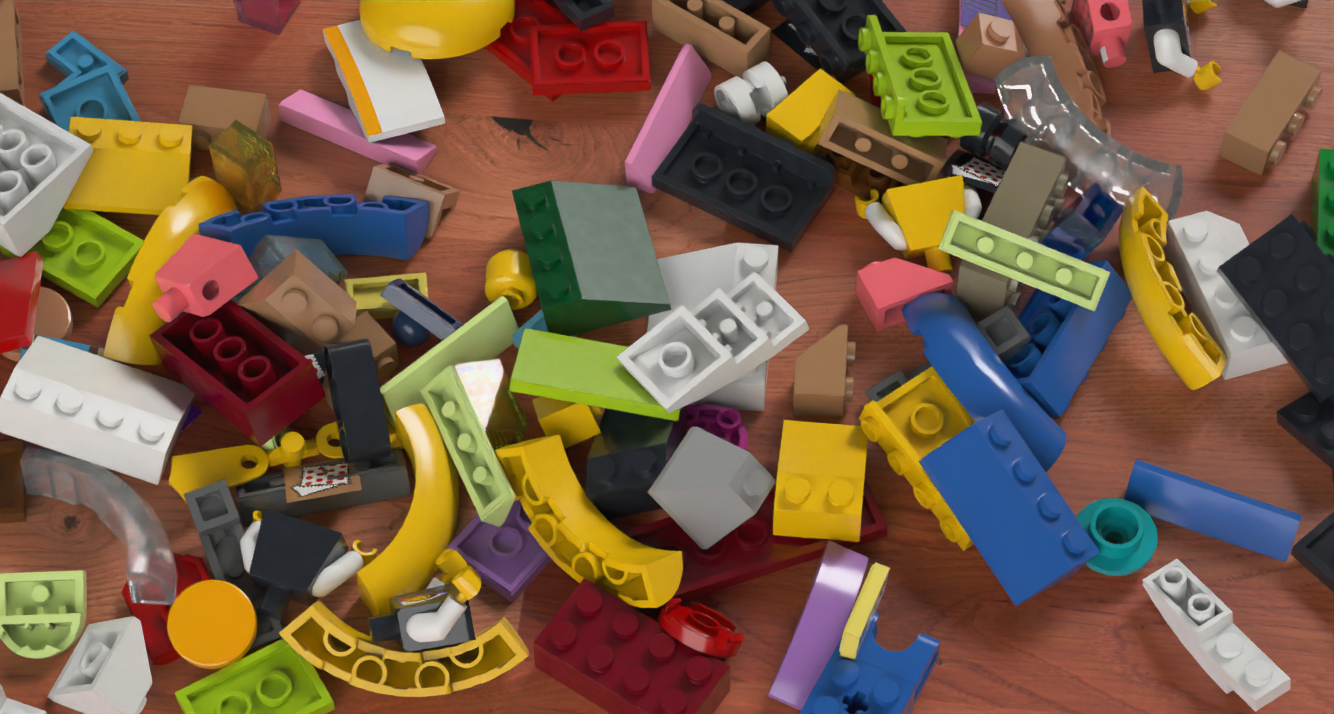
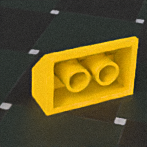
M70 117L69 132L91 144L94 151L67 198L64 209L160 215L167 205L176 206L183 198L181 197V189L189 183L192 125Z

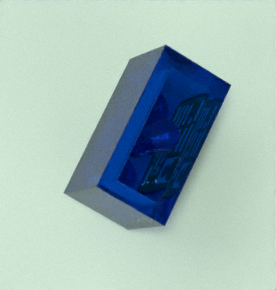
M1095 181L1062 211L1041 243L1048 248L1082 261L1105 240L1124 209Z

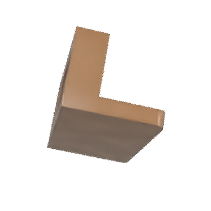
M388 162L373 167L363 202H382L384 196L429 202V220L424 238L431 239L436 234L443 209L456 206L460 190Z

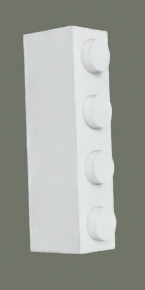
M1209 211L1169 220L1166 231L1167 243L1163 250L1169 263L1174 268L1192 312L1198 316L1208 333L1228 357L1222 371L1224 380L1288 363L1217 272L1220 265L1249 245L1240 224Z

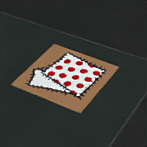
M344 458L283 468L287 503L360 491L362 488L359 475L333 480L327 479V477L358 472L359 470L354 468L355 463L346 464V462L322 467L319 465ZM322 469H327L329 471L328 474L325 475Z

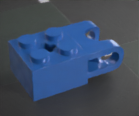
M875 612L855 661L840 656L841 638L799 714H911L914 704L938 660L940 640L923 633L918 635L908 649L898 652L885 650L875 641L878 633L877 619L879 617V613Z

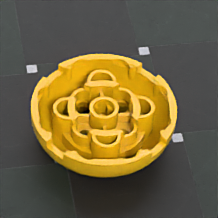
M360 0L359 14L364 33L380 48L388 52H392L394 48L411 52V57L415 59H444L474 52L501 36L500 29L507 22L511 23L514 18L515 0Z

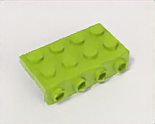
M867 15L865 28L859 29L858 46L860 51L865 52L866 71L873 76L874 95L880 96L881 115L883 119L888 120L892 135L917 138L923 136H951L956 138L980 136L982 120L949 33L882 32L877 16Z

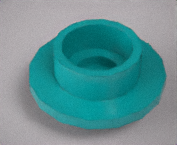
M1104 498L1089 503L1078 513L1076 518L1100 551V554L1086 564L1090 569L1108 576H1125L1140 571L1152 560L1158 544L1157 528L1151 516L1138 504L1122 498ZM1109 540H1115V541H1117L1119 544H1113V543H1110V542H1107V541H1109Z

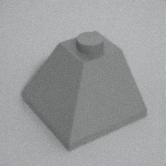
M696 426L690 428L648 493L701 549H708L756 514L776 483V480L750 452Z

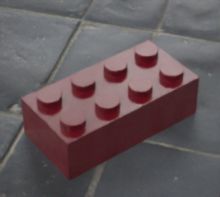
M229 300L212 314L205 317L182 311L171 322L165 323L149 335L165 370L260 447L326 397L312 362L232 300Z
M585 578L533 642L536 668L610 714H713L730 691L729 665L712 655L702 653L672 637L658 622Z

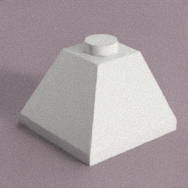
M135 616L89 624L47 697L58 704L84 714H139L146 704L147 699L145 696L153 683L141 621Z

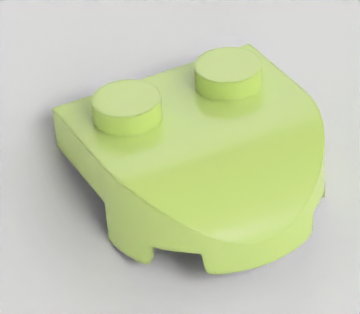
M86 571L0 573V639L9 649L26 658L44 659L63 653L78 641L87 621Z

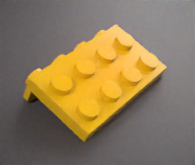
M931 366L878 402L872 400L867 403L859 419L865 435L872 442H878L886 452L891 468L898 475H904L912 485L918 502L924 508H930L939 519L944 535L951 542H957L961 549L965 551L974 543L919 461L976 421L946 386L933 366Z

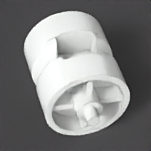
M764 61L744 71L742 79L735 76L717 85L714 88L716 104L726 115L743 123L754 125L760 121L761 115L766 117L770 111L788 97L784 85L787 81L784 76L780 77L772 65Z

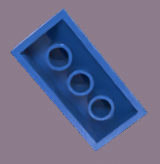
M1107 260L1088 263L1110 272L1095 311L1036 288L1018 317V320L1030 335L1031 340L1004 365L1051 418L1060 417L1069 408L1071 398L1079 385L1087 378L1091 365L1097 355L1106 347L1108 337L1116 324L1124 317L1125 309L1132 299L1127 284Z
M1003 409L975 422L919 461L1015 606L1071 577L1100 554L1096 545Z

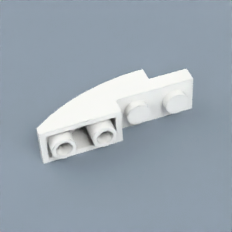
M1178 559L1143 579L1145 590L1167 624L1200 666L1226 694L1234 690L1256 712L1290 690L1291 679L1233 623V612Z

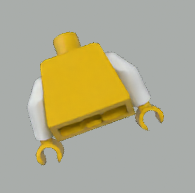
M962 175L887 189L881 199L882 204L879 203V194L875 189L870 190V201H862L858 195L854 197L857 215L863 219H868L873 228L894 249L902 250L904 257L907 259L925 256L928 268L945 274L953 271L950 254L939 250L938 247L951 210H956L978 219L982 205L975 188L976 186L963 182Z

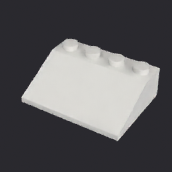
M0 93V245L22 257L51 230L94 150L91 144Z
M732 243L657 259L671 310L649 315L647 332L681 305L690 311L716 289L720 288L726 294L754 271L776 291L778 246ZM769 359L741 378L691 404H716L723 407H732L736 410L764 412Z
M37 336L15 366L0 397V432L158 485L196 394L185 385Z

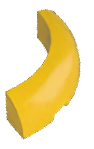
M200 176L181 189V197L183 198L176 206L167 205L146 236L127 276L132 288L124 306H118L115 309L103 357L138 365L162 364L149 336L167 323L158 316L153 308V303L163 295L155 280V275L191 235H200L199 223L229 211L237 210L232 195L222 184L211 178Z
M1142 185L1126 201L1119 224L1118 240L1123 272L1133 302L1155 344L1185 385L1191 390H1196L1222 374L1228 357L1208 333L1198 316L1194 315V313L1187 315L1184 310L1185 303L1180 294L1182 287L1173 266L1165 261V254L1162 249L1167 243L1166 226L1169 215Z
M421 403L409 405L395 412L396 437L406 451L416 480L414 497L409 513L401 529L386 549L371 563L357 572L358 595L374 617L391 613L390 598L423 590L437 569L440 570L435 562L453 541L457 528L459 514V479L457 468L427 405Z
M560 434L531 439L495 450L496 456L516 495L514 501L520 500L532 522L528 527L529 531L543 550L569 576L579 583L585 578L634 607L657 608L673 598L682 577V551H667L644 545L630 538L611 524L588 499L568 461Z
M318 600L279 632L280 636L297 653L317 668L349 682L348 684L375 693L401 697L446 695L454 691L483 684L509 671L529 656V651L523 640L505 617L475 634L476 640L404 652L398 644L385 641L373 644L370 636L359 632L343 622Z

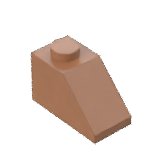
M978 12L956 39L958 59L963 72L1029 88L1033 84L1029 53L1014 21Z

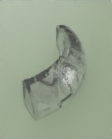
M1035 55L1019 59L1006 66L997 75L994 81L999 98L1009 119L1015 118L1027 135L1025 143L1067 158L1064 174L1070 176L1068 186L1093 202H1098L1102 199L1124 210L1126 201L1143 185L1169 215L1168 221L1173 220L1182 198V166L1168 164L1141 155L1123 146L1099 129L1083 114L1066 92L1055 71L1051 55Z
M27 446L20 460L27 494L56 498L74 505L82 503L97 512L99 519L118 538H121L128 553L126 574L131 603L172 605L176 600L177 573L172 546L160 519L142 494L125 479L103 466L49 448Z

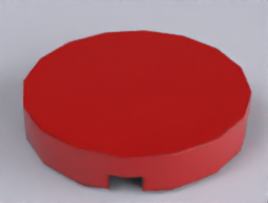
M679 598L670 599L664 604L658 621L661 627L672 637L697 651L715 657L731 658L737 655L744 636L742 632L734 633L737 627L730 619L700 603L691 602L689 608L680 606L682 600Z

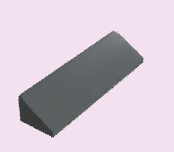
M400 448L393 449L390 452V457L356 462L354 468L358 469V472L327 477V480L359 475L362 488L360 491L287 503L283 471L265 474L258 479L236 486L242 524L244 527H250L253 523V512L261 511L263 516L265 508L297 518L408 496L411 490L403 451ZM342 459L319 464V466L322 467L327 465L345 462V460ZM321 469L324 475L328 474L329 471L327 469Z

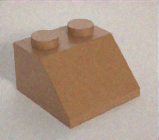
M297 249L238 301V305L303 356L324 352L326 344L337 343L355 327L357 301Z

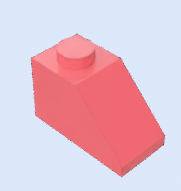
M894 257L883 262L875 261L869 263L863 269L858 270L855 294L877 332L904 322L905 319L901 309L921 295L936 292L952 295L953 280L948 274Z

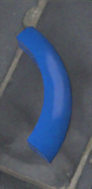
M354 194L306 196L265 202L262 204V211L243 216L237 210L229 211L201 222L198 226L201 236L241 245L253 269L281 262L296 249L305 257L353 254L383 256L407 261L418 251L424 240L429 220V202L393 196H384L382 202H357Z
M936 292L921 295L905 305L901 310L911 333L915 336L922 334V341L926 347L923 351L924 355L971 417L977 422L1003 409L1044 471L1047 472L1062 453L1066 443V432L1039 406L1000 360L975 324L966 303L953 295Z

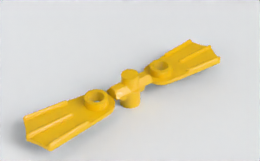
M386 420L391 450L404 449L396 437V429ZM333 422L323 426L316 435V443L314 439L304 440L302 435L297 432H288L281 438V446L267 451L256 445H242L173 456L169 485L180 494L187 504L184 497L185 493L224 479L228 488L231 489L262 477L266 473L269 464L270 467L283 464L286 468L301 465L303 458L319 455V452L329 458H343L341 445L332 447L328 444V441L331 439L340 440L337 424ZM251 460L257 465L254 468L247 469L242 466V463Z

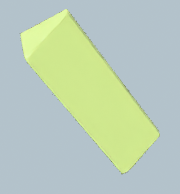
M951 210L938 247L939 250L1092 311L1096 310L1110 275L1109 271L956 210Z
M504 296L498 298L380 387L386 420L395 429V412L409 405L420 403L427 405L420 390L448 365L454 367L461 383H463L514 344L511 335L519 328L509 302Z
M448 365L424 386L420 392L437 424L481 521L500 527L505 522L516 495L454 367Z

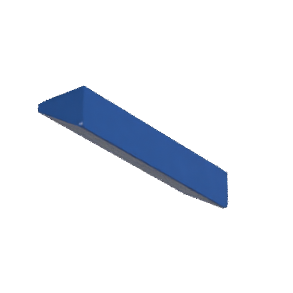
M1136 460L1124 496L1125 500L1138 504L1151 517L1280 561L1288 559L1302 518L1300 514L1141 460Z

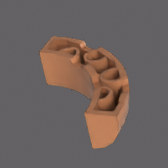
M1000 0L1012 21H1014L1037 72L1048 112L1047 139L1057 149L1073 156H1091L1109 149L1111 124L1106 118H1102L1100 108L1106 103L1102 82L1080 27L1073 23L1070 24L1067 19L1066 10L1063 6L1066 0Z

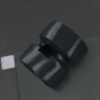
M984 101L977 106L982 120L980 136H963L960 138V146L978 157L989 155V162L1006 171L1020 142L1031 145L1035 128L1017 117H1011L1007 120L1005 111Z

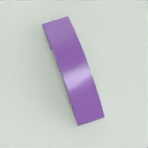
M827 542L812 580L814 581L787 651L780 661L769 689L768 697L801 711L842 637L865 573L868 557L834 542Z

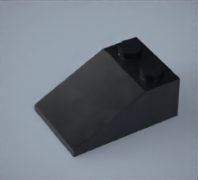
M687 405L680 409L678 421L605 408L599 425L601 433L595 436L587 458L586 496L607 520L663 509L648 491L687 434Z

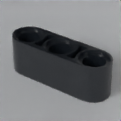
M368 338L326 344L324 346V361L341 449L346 464L390 457L389 432L373 352Z

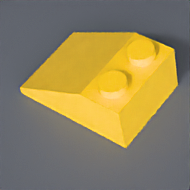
M784 420L776 480L773 535L860 542L868 437L861 426Z

